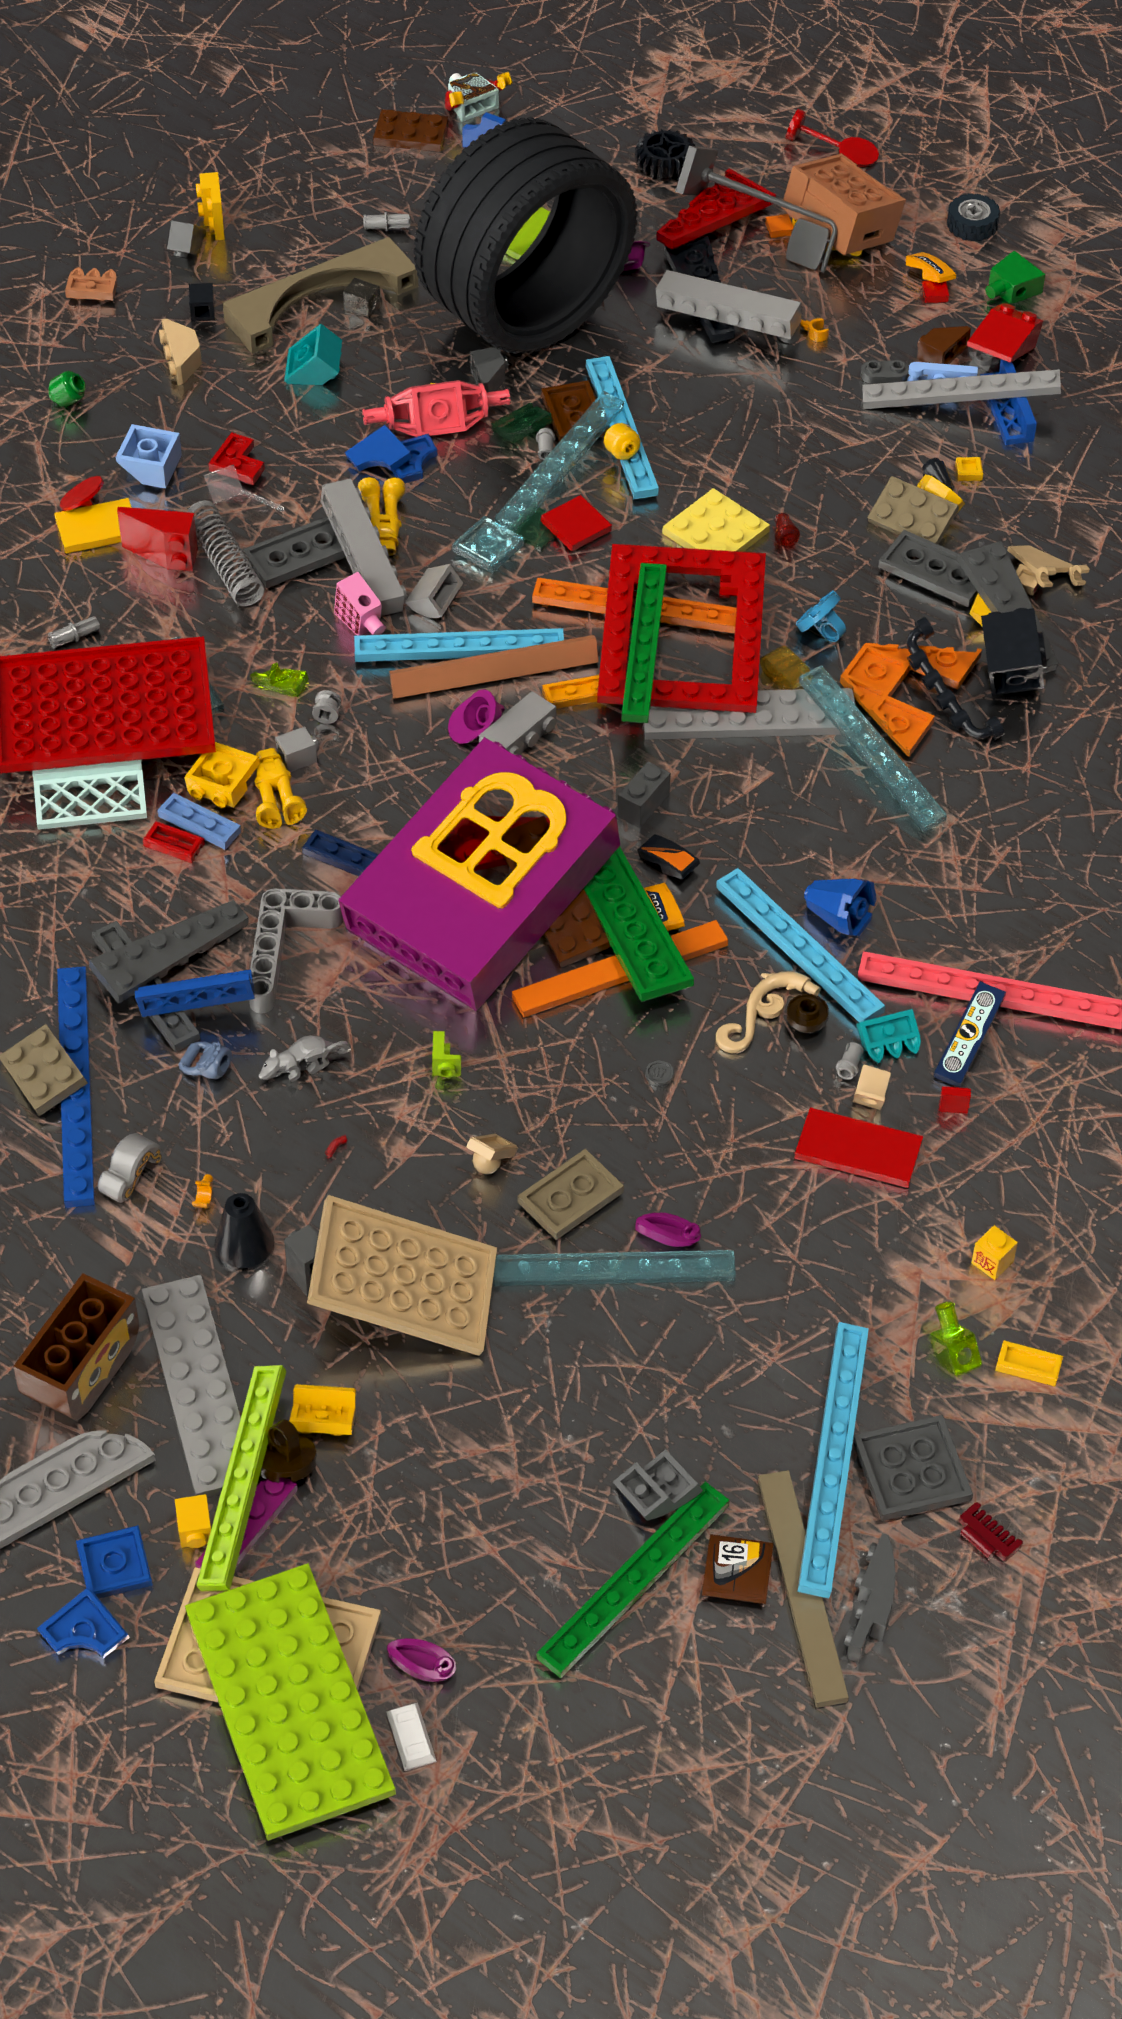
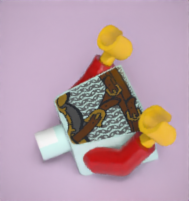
M509 72L498 75L495 81L484 79L478 73H471L463 77L459 73L453 74L449 79L448 92L445 94V108L448 111L454 110L462 122L499 108V92L506 86L513 84Z

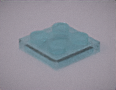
M483 516L452 544V551L493 573L524 546V538Z

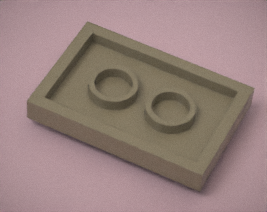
M891 476L867 519L868 522L894 534L900 535L903 530H906L939 545L959 507L951 501Z
M46 1024L0 1055L1 1062L39 1116L88 1083Z
M584 1149L519 1194L518 1203L557 1240L624 1193V1185L591 1153Z

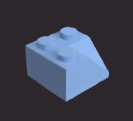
M132 424L115 457L116 462L141 484L166 489L182 456L180 434Z

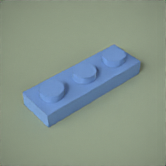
M173 793L158 809V817L202 837L204 840L224 850L241 833V826L176 793Z

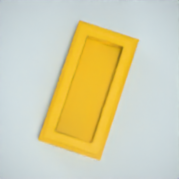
M1003 1340L995 1371L1056 1387L1063 1356Z

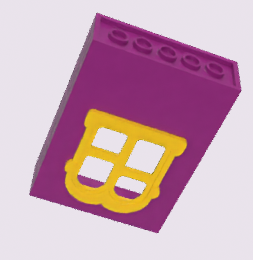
M484 737L338 899L346 929L470 1008L478 1011L549 929L551 924L619 848L620 839L616 814L609 807H602L593 802L587 794H580L573 790L565 781H558L551 777L543 768H536L529 764L521 755H514L507 751L499 742H492ZM492 790L507 791L514 799L512 809L499 822L493 821L474 809L475 804L487 792ZM530 811L544 813L550 820V828L529 853H522L502 841L503 835L524 813ZM468 818L488 830L489 835L465 862L459 863L440 852L438 846L462 819ZM491 850H496L517 863V867L500 885H494L474 872V868Z

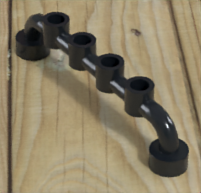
M926 617L915 622L916 628L907 637V648L911 654L907 657L908 662L913 670L922 669L925 675L921 679L928 690L936 689L939 695L935 699L942 710L950 709L953 715L949 719L953 727L957 731L963 728L970 737L976 739H985L992 736L996 740L1005 735L1002 724L995 716L985 721V728H976L973 725L967 712L958 704L953 692L944 684L939 672L930 664L925 652L918 647L917 640L920 637L926 640L935 635Z

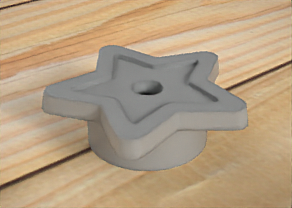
M979 350L969 352L972 359L969 366H977L984 372H989L990 366L999 363V360L992 355Z

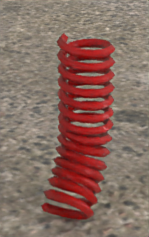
M346 1135L337 1137V1139L331 1142L325 1151V1154L330 1156L328 1158L333 1156L340 1145L347 1143Z

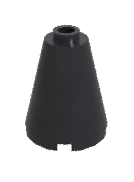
M245 1193L234 1194L226 1200L214 1242L218 1259L223 1265L232 1270L248 1267L249 1270L257 1269L270 1259L274 1251V1235L254 1199Z

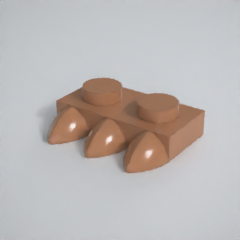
M77 267L69 274L65 288L66 298L113 301L117 288L116 273L109 269L100 277V272L93 268L84 276L83 270Z

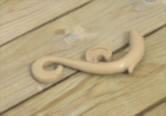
M797 972L762 973L761 976L765 979L755 986L746 1005V1034L744 1039L738 1042L730 1040L729 1035L735 1032L741 1033L742 1027L736 1023L725 1024L716 1032L718 1047L724 1052L731 1054L743 1052L749 1047L753 1039L757 1014L767 1019H773L783 1013L784 1001L778 994H768L767 1001L769 1003L762 1002L763 997L771 990L787 987V990L796 989L802 993L807 992L818 996L821 988L812 983L811 978Z

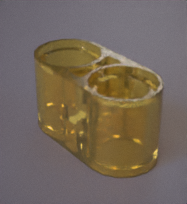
M784 645L760 658L763 672L782 690L798 689L812 679L808 666Z

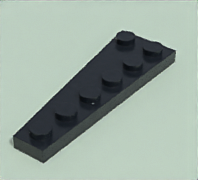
M708 236L689 241L674 249L664 245V254L674 272L721 283ZM698 317L712 343L735 338L734 325Z

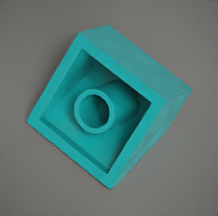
M318 325L288 349L284 382L298 385H323L328 380H333L340 371L342 339L324 325Z

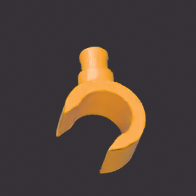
M816 318L811 321L801 319V327L808 331V337L811 340L823 342L828 339L829 329H823L824 319Z
M206 1174L201 1181L196 1180L197 1195L196 1200L192 1201L193 1207L207 1209L210 1207L213 1190V1177Z

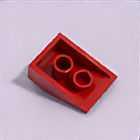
M1002 303L990 310L970 337L966 346L1011 363L1036 347L1043 320L1038 319L1034 313L1027 311L1022 313L1015 310L1013 305Z
M118 506L117 514L123 548L166 569L193 571L198 552L194 513Z

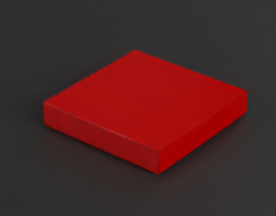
M581 495L541 515V522L571 551L590 543L612 530V524Z

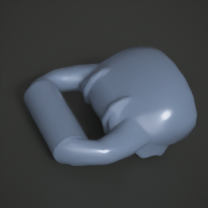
M195 1042L190 1044L178 1065L180 1070L186 1075H202L208 1079H219L230 1066L232 1052L228 1047L221 1045L219 1042ZM200 1049H204L199 1061L196 1062V1066L190 1067Z

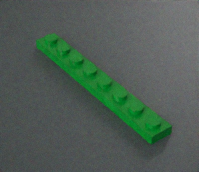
M641 563L622 707V721L649 722L667 565Z
M705 1481L700 1486L703 1491L681 1506L537 1652V1660L559 1678H562L729 1507L730 1500Z

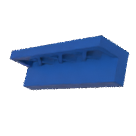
M1001 359L999 372L980 374V376L1016 373L1012 362ZM1026 397L1005 398L1008 400L1005 404L995 399L988 400L1005 445L1034 442L1037 422ZM1006 412L1013 415L1014 418L1009 420L1002 417V414ZM1010 429L1020 432L1021 435L1009 436L1008 432Z
M251 969L138 987V991H135V999L142 1017L255 999L253 975Z

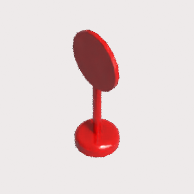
M798 109L795 112L787 129L786 139L794 141L800 132L803 131L839 147V154L842 153L856 163L858 167L872 166L877 162L879 152L870 141L860 137H849L842 142L804 126L806 119L805 111Z

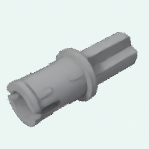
M385 212L383 215H364V230L385 229V231H388L392 228H409L411 218L409 214H388V212Z
M93 616L75 624L70 622L68 626L50 632L47 635L50 637L48 639L51 646L55 649L72 641L78 642L79 638L98 631L100 624L98 619Z

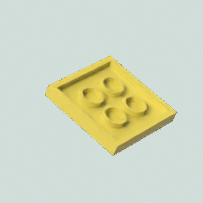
M713 488L665 524L662 534L683 548L744 552L770 532V524Z

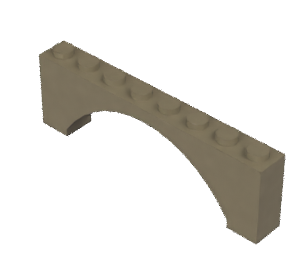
M387 237L223 302L224 321L253 354L273 346L272 332L277 321L291 305L303 297L324 289L340 286H370L394 291L397 295H400L418 287L417 271L412 261L390 237Z

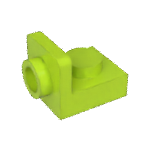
M433 1031L432 1076L446 1078L461 1076V1055H450V1043H445V1031Z

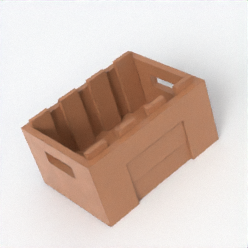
M842 153L793 166L783 199L786 202L834 221L837 226V235L833 246L835 247L834 249L843 255L893 241L906 201L905 198L891 188H887L860 169L856 163ZM781 207L795 220L802 218L828 228V239L830 240L833 231L830 224ZM875 231L874 236L864 238L865 234Z

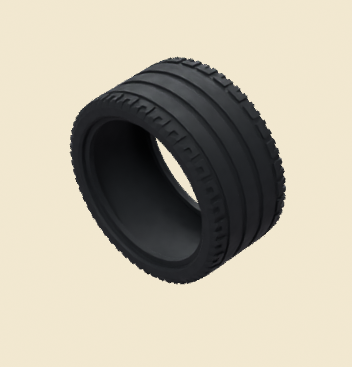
M532 117L527 119L520 118L519 120L512 119L511 122L506 121L502 125H496L494 129H489L484 135L478 136L476 141L473 140L468 147L462 150L460 155L454 158L455 160L447 166L448 169L445 173L441 174L440 180L435 183L434 190L429 194V200L425 202V209L422 210V217L418 221L419 227L415 234L417 238L414 240V245L416 246L414 248V262L416 263L415 269L420 283L438 303L493 346L507 353L525 354L526 352L540 351L542 348L546 349L550 345H555L559 340L562 341L567 335H571L575 329L580 328L581 324L585 323L588 317L593 315L595 310L602 305L604 299L609 296V292L615 287L614 284L619 280L620 274L625 268L624 265L628 262V255L632 251L631 246L635 240L634 235L637 230L635 227L637 226L636 218L638 212L636 211L637 204L635 203L634 192L627 180L614 167L595 155L583 144L546 120L534 119ZM554 198L548 218L536 239L512 266L497 276L504 255L517 233L540 207Z

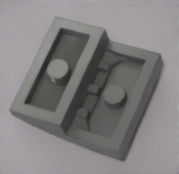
M666 1449L643 1468L636 1462L613 1481V1484L646 1521L676 1510L703 1491L700 1485Z

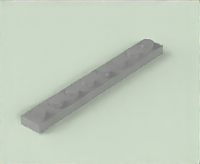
M1060 369L863 385V409L1061 394Z

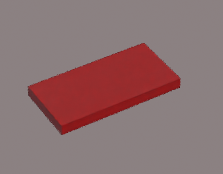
M810 1107L794 1159L909 1188L923 1142V1136Z

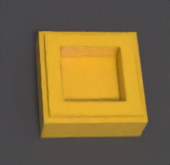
M981 457L956 458L957 481L983 480Z

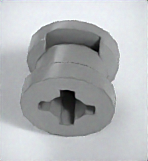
M329 690L318 692L315 696L316 704L313 707L312 716L323 724L334 723L339 716L340 696Z

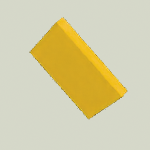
M129 498L54 513L65 554L120 543L121 536L117 508L118 506L132 508Z

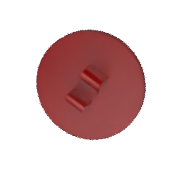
M94 476L80 482L64 495L60 501V507L62 510L68 511L81 505L82 507L94 505L92 502L94 500L93 497L102 488L104 480L100 476Z

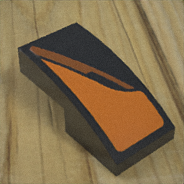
M656 834L637 849L640 859L659 864L663 874L679 879H684L700 864L699 859L685 848Z

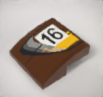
M710 1534L702 1595L766 1604L774 1543Z

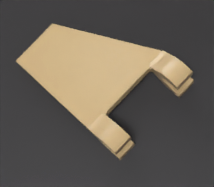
M1029 545L1008 547L1007 551L1036 574L1038 584L1041 587H1052L1053 583L1049 580L1048 576L1056 575L1059 572H1068L1070 580L1075 586L1086 584V581L1081 577V573H1089L1090 569L1087 565H1072Z

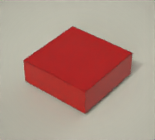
M922 281L925 303L949 301L946 281L941 283Z
M942 1086L939 1112L968 1114L971 1089Z

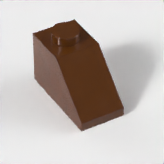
M968 326L933 328L926 335L920 337L917 343V359L925 363L950 364L968 348L966 345L970 339L971 328Z

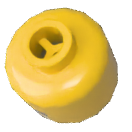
M616 423L605 433L604 445L617 459L628 460L640 448L641 441L639 435L627 424Z

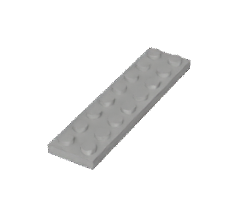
M851 688L758 690L756 713L650 706L649 722L644 723L645 740L857 734L858 730L854 693Z
M197 1275L143 1288L142 1294L195 1496L206 1494L208 1498L221 1494L241 1417L202 1276Z

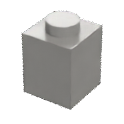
M305 726L275 737L277 753L281 755L288 771L292 772L317 763L316 751L319 750V744L314 735L310 736Z

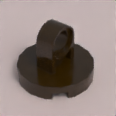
M286 1419L280 1420L269 1428V1441L260 1476L272 1482H280L279 1478L291 1477V1482L308 1476L316 1466L317 1452L314 1443L307 1437L299 1435L295 1426Z

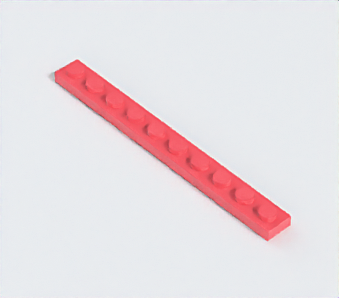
M863 951L857 978L861 981L967 1001L971 1000L981 981L1006 992L1001 1007L1122 1030V1000L870 952Z

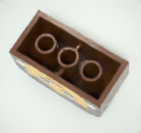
M82 1273L14 1364L13 1369L19 1392L73 1420L82 1418L91 1409L120 1369L135 1344L139 1331L135 1298Z

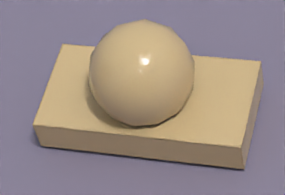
M497 1134L472 1137L466 1146L475 1152L472 1159L474 1168L483 1174L494 1173L500 1167L501 1159L514 1157L518 1150L517 1145Z

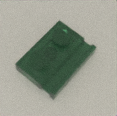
M528 403L492 422L491 426L494 433L498 431L500 436L514 443L523 440L524 437L533 432L539 431L553 421L551 413L538 406L533 407L532 403Z

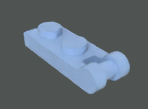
M912 362L909 365L908 372L910 376L907 381L977 376L978 367Z

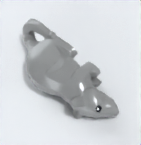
M315 1035L304 1036L298 1039L289 1049L278 1053L276 1049H272L270 1057L262 1067L259 1078L268 1080L278 1077L281 1073H290L288 1078L290 1082H294L300 1078V1071L308 1070L309 1074H314L328 1066L330 1054L348 1053L351 1050L350 1044L347 1041L332 1043Z

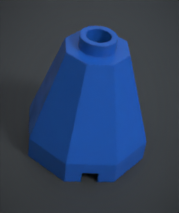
M865 879L814 880L806 888L804 899L806 900L807 908L840 933L860 936L871 921L873 913L868 912L869 905L875 906L876 892L874 882Z

